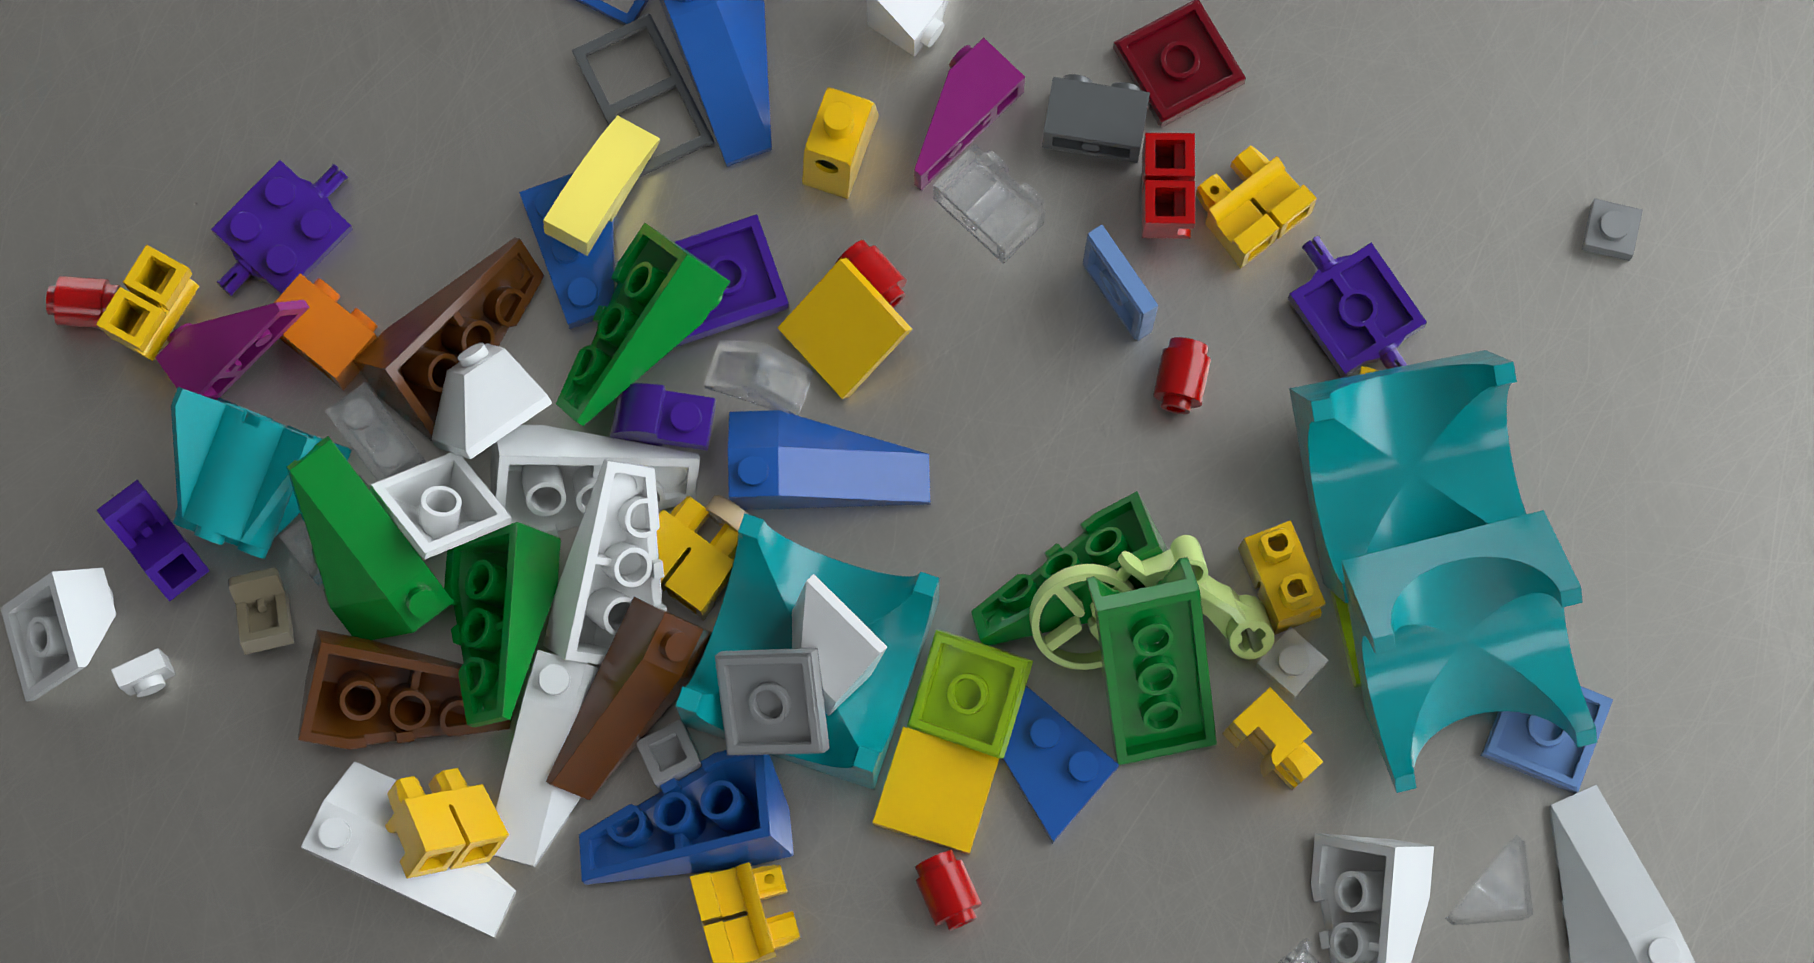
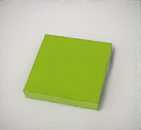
M936 630L907 727L996 758H1004L1033 660L943 630Z

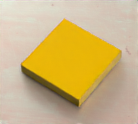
M847 258L839 259L777 327L842 399L850 397L913 330Z
M903 726L872 824L970 855L1000 758Z

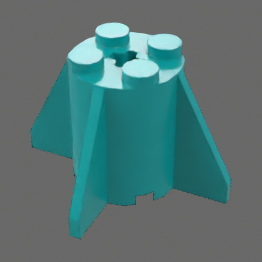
M178 387L171 404L177 509L173 524L193 531L194 535L210 542L223 545L225 541L238 546L237 549L265 559L274 538L300 513L286 466L294 460L299 461L323 438L289 425L285 427V425L274 421L272 418L250 411L219 397L217 401ZM334 443L348 461L352 449Z

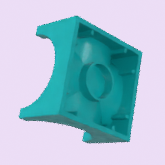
M1487 350L1289 388L1323 584L1342 601L1348 603L1341 562L1343 560L1526 515L1513 467L1507 425L1508 391L1510 385L1517 382L1513 361Z
M1544 510L1341 561L1365 714L1396 793L1417 788L1414 773L1416 759L1423 746L1432 736L1453 722L1476 714L1498 711L1527 713L1546 719L1562 728L1572 738L1577 748L1598 743L1596 726L1587 707L1575 669L1564 607L1583 603L1582 589Z
M744 513L738 530L737 549L730 579L716 623L701 661L689 684L686 687L682 686L676 703L681 721L686 727L725 740L715 655L721 651L792 649V610L806 581L814 574L887 646V649L872 675L829 716L825 713L829 739V749L824 753L770 755L875 790L939 603L940 578L923 572L915 576L891 575L844 563L803 547L774 531L765 523L764 519Z

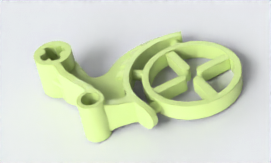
M1191 535L1177 537L1173 540L1169 550L1143 561L1132 553L1123 551L1118 556V561L1122 566L1118 571L1097 564H1081L1065 568L1049 577L1039 587L1031 602L1029 613L1035 643L1048 659L1070 669L1089 670L1101 668L1100 650L1091 653H1072L1058 648L1082 630L1079 617H1083L1085 614L1082 602L1068 588V585L1086 581V578L1094 576L1102 582L1114 585L1115 587L1112 589H1117L1122 593L1136 590L1128 580L1133 575L1145 587L1155 586L1159 580L1165 577L1179 558L1188 557L1200 589L1202 614L1206 615L1228 639L1234 654L1248 660L1264 656L1273 646L1274 632L1261 600L1251 595H1238L1231 587L1216 581L1208 575V568L1199 541ZM1056 594L1075 616L1065 621L1046 636H1043L1039 628L1040 616L1045 604ZM1092 602L1090 608L1093 617L1088 619V626L1090 632L1099 641L1095 608Z

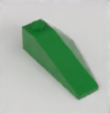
M645 222L615 267L611 277L613 281L618 283L607 307L598 306L593 321L598 323L597 332L591 345L584 346L579 350L556 402L560 409L582 426L588 423L625 391L630 384L639 379L698 328L710 311L718 306L724 290L730 283L727 278Z
M329 436L317 443L299 461L294 460L286 466L302 520L305 522L313 548L311 549L313 558L319 568L327 604L351 636L376 640L414 633L454 602Z
M1138 491L1091 515L1080 524L1084 532L1064 548L1056 543L1044 553L1047 557L1045 563L1032 574H1017L974 608L971 613L982 644L990 646L1033 636L1029 618L1031 602L1039 587L1055 573L1081 564L1103 565L1118 571L1122 567L1118 561V556L1123 551L1132 553L1141 561L1167 551L1168 548ZM1133 575L1128 578L1135 589L1145 588V585ZM1080 581L1070 584L1068 588L1083 604L1085 614L1083 617H1079L1081 625L1086 624L1088 619L1093 617L1090 608L1093 601L1087 582ZM1103 582V583H1105L1107 586H1109L1110 588L1115 587V586L1112 585V584ZM1056 594L1048 600L1042 610L1039 628L1042 633L1053 631L1065 621L1075 616Z
M519 522L511 523L447 550L444 589L454 601L451 605L454 606L457 625L451 628L453 643L461 646L463 664L458 675L466 722L468 726L474 728L511 719L558 586L561 538Z

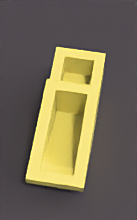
M617 115L589 150L543 220L544 233L588 256L608 221L612 222L660 143V138Z

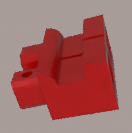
M1145 133L1142 149V238L1191 239V229L1195 227V133Z

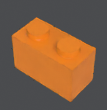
M300 273L274 303L305 300L310 308L279 339L344 391L360 373L353 360L377 338L374 331L378 326L359 309L355 308L349 313L340 306L337 301L341 296L325 281L317 278L312 283Z

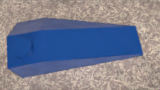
M659 0L726 166L728 167L771 151L772 139L764 0Z
M780 410L729 412V500L743 510L931 505L928 453Z
M727 750L716 752L700 761L702 767L679 781L672 778L660 785L662 791L639 805L629 804L580 833L582 882L590 885L727 870L750 862L751 866L794 856L790 808L770 754L727 755Z

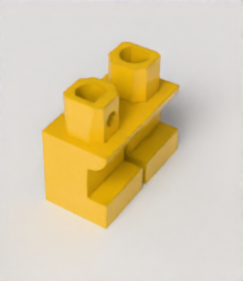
M1252 145L1238 154L1231 162L1230 167L1241 178L1242 184L1232 191L1216 173L1197 187L1195 194L1204 210L1208 213L1205 222L1206 226L1240 269L1275 242L1276 237L1280 239L1312 213L1317 200L1315 195L1304 184L1300 187L1286 172L1285 166L1278 156L1269 161Z
M146 244L123 281L129 291L119 287L96 325L112 340L153 361L200 286L190 279L192 272L189 267Z
M687 496L670 514L664 509L659 514L660 528L656 531L659 559L663 561L664 577L661 578L662 591L667 590L670 597L704 621L715 606V600L729 582L737 549L738 531L724 524L710 543L703 539L697 532L710 516L709 512L692 497Z
M1291 520L1245 537L1238 550L1254 588H1259L1257 595L1265 606L1274 635L1288 630L1290 626L1294 628L1320 618L1322 615L1321 607L1326 602Z
M1271 687L1245 709L1222 733L1235 748L1245 739H1248L1264 756L1260 764L1262 776L1266 777L1273 770L1291 790L1323 763L1319 756L1304 742L1313 732Z
M458 768L443 770L436 774L428 784L432 794L425 795L418 778H415V776L400 778L395 781L387 793L394 814L385 827L388 832L397 833L405 854L399 862L407 879L446 871L448 867L452 870L489 862L509 836L484 785L479 784L468 787Z
M750 862L735 868L715 873L706 872L689 876L713 963H759L777 957L776 949L786 947L801 939L793 911L766 918L761 900L788 893L780 865L761 866L752 869Z

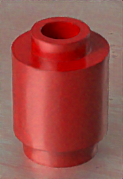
M860 240L850 246L836 261L837 263L839 259L847 258L893 308L905 297L906 293L902 289L907 280L876 245L869 246L865 240Z
M59 276L56 286L50 285L47 289L46 312L48 315H54L55 323L59 326L99 328L96 325L121 286L110 284L108 279Z
M1174 337L1170 339L1168 348L1162 350L1153 397L1162 402V409L1176 414H1189L1191 408L1202 406L1211 358L1207 356L1208 345L1190 338Z
M952 850L932 856L915 866L919 878L916 879V884L935 926L946 923L948 930L951 931L977 919L974 910L979 908L982 903L961 859L956 860Z

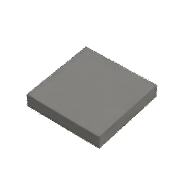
M818 648L721 651L715 655L727 755L824 753L829 749Z

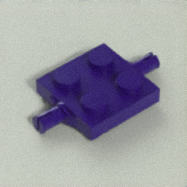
M279 160L211 229L213 234L231 249L236 260L232 268L216 283L232 297L234 292L250 276H253L255 279L266 282L281 295L300 273L307 277L353 230L351 224L333 209L328 199L348 179L346 174L339 170L335 164H332L312 184L310 181L299 178Z
M1320 236L1314 237L1312 242L1311 240L1306 242L1302 249L1305 250L1318 270L1310 281L1289 293L1288 300L1342 378L1347 377L1361 368V366L1376 363L1380 360L1386 369L1406 366L1407 363L1397 349L1404 340L1425 328L1427 321L1372 242L1352 255L1336 259L1330 254L1321 241Z

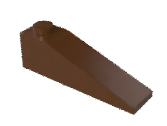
M514 237L389 326L353 361L378 397L432 441L447 370L460 362L458 356L475 344L484 343L485 345L499 346L509 327L517 326L545 275L521 239Z
M633 597L546 782L591 800L637 746V741L648 733L677 699L682 686L686 687L689 684L701 661L712 632L639 598Z
M317 629L305 680L298 740L350 750L366 748V745L397 741V743L413 742L417 738L441 735L453 737L510 729L512 716L510 720L474 728L467 725L458 675L462 666L461 663L369 639Z

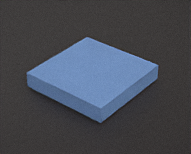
M1100 225L1087 234L1083 266L1133 339L1139 341L1152 332L1158 304L1105 227Z
M1581 686L1587 707L1596 726L1598 741L1613 699ZM1498 711L1480 756L1576 794L1580 789L1597 743L1577 748L1575 742L1562 728L1546 719L1527 713Z

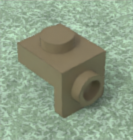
M276 568L251 571L247 574L228 579L229 590L236 605L240 645L245 655L295 644L289 597Z

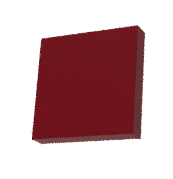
M1193 0L1114 41L1113 49L1134 84L1140 88V91L1150 92L1148 108L1160 128L1242 86L1246 81L1245 75L1200 0Z

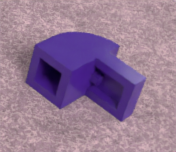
M632 383L617 397L610 437L660 447L666 444L708 451L716 400L712 397L666 391L664 385Z
M138 479L97 509L105 523L127 547L143 571L169 602L210 571L178 527L173 524L171 518Z

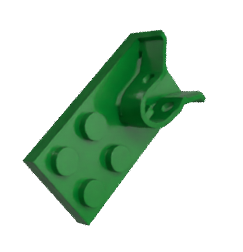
M1188 557L1179 558L1165 577L1159 580L1155 586L1122 593L1117 589L1110 588L1094 576L1086 578L1095 608L1112 741L1117 763L1123 765L1217 745L1200 589Z

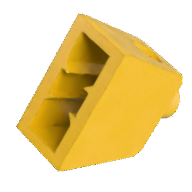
M827 87L804 148L803 185L849 199L879 118L874 102ZM821 160L831 162L838 169H829L820 164Z

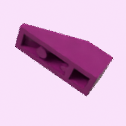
M984 37L973 48L970 45L964 46L949 63L951 69L946 77L914 169V185L921 191L1024 93L1025 76Z
M305 300L276 302L196 324L187 323L175 329L168 336L167 341L169 344L155 358L176 388L181 387L218 400L310 307Z

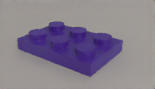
M757 214L675 241L676 244L730 281L723 292L718 306L710 311L704 322L676 347L790 309Z

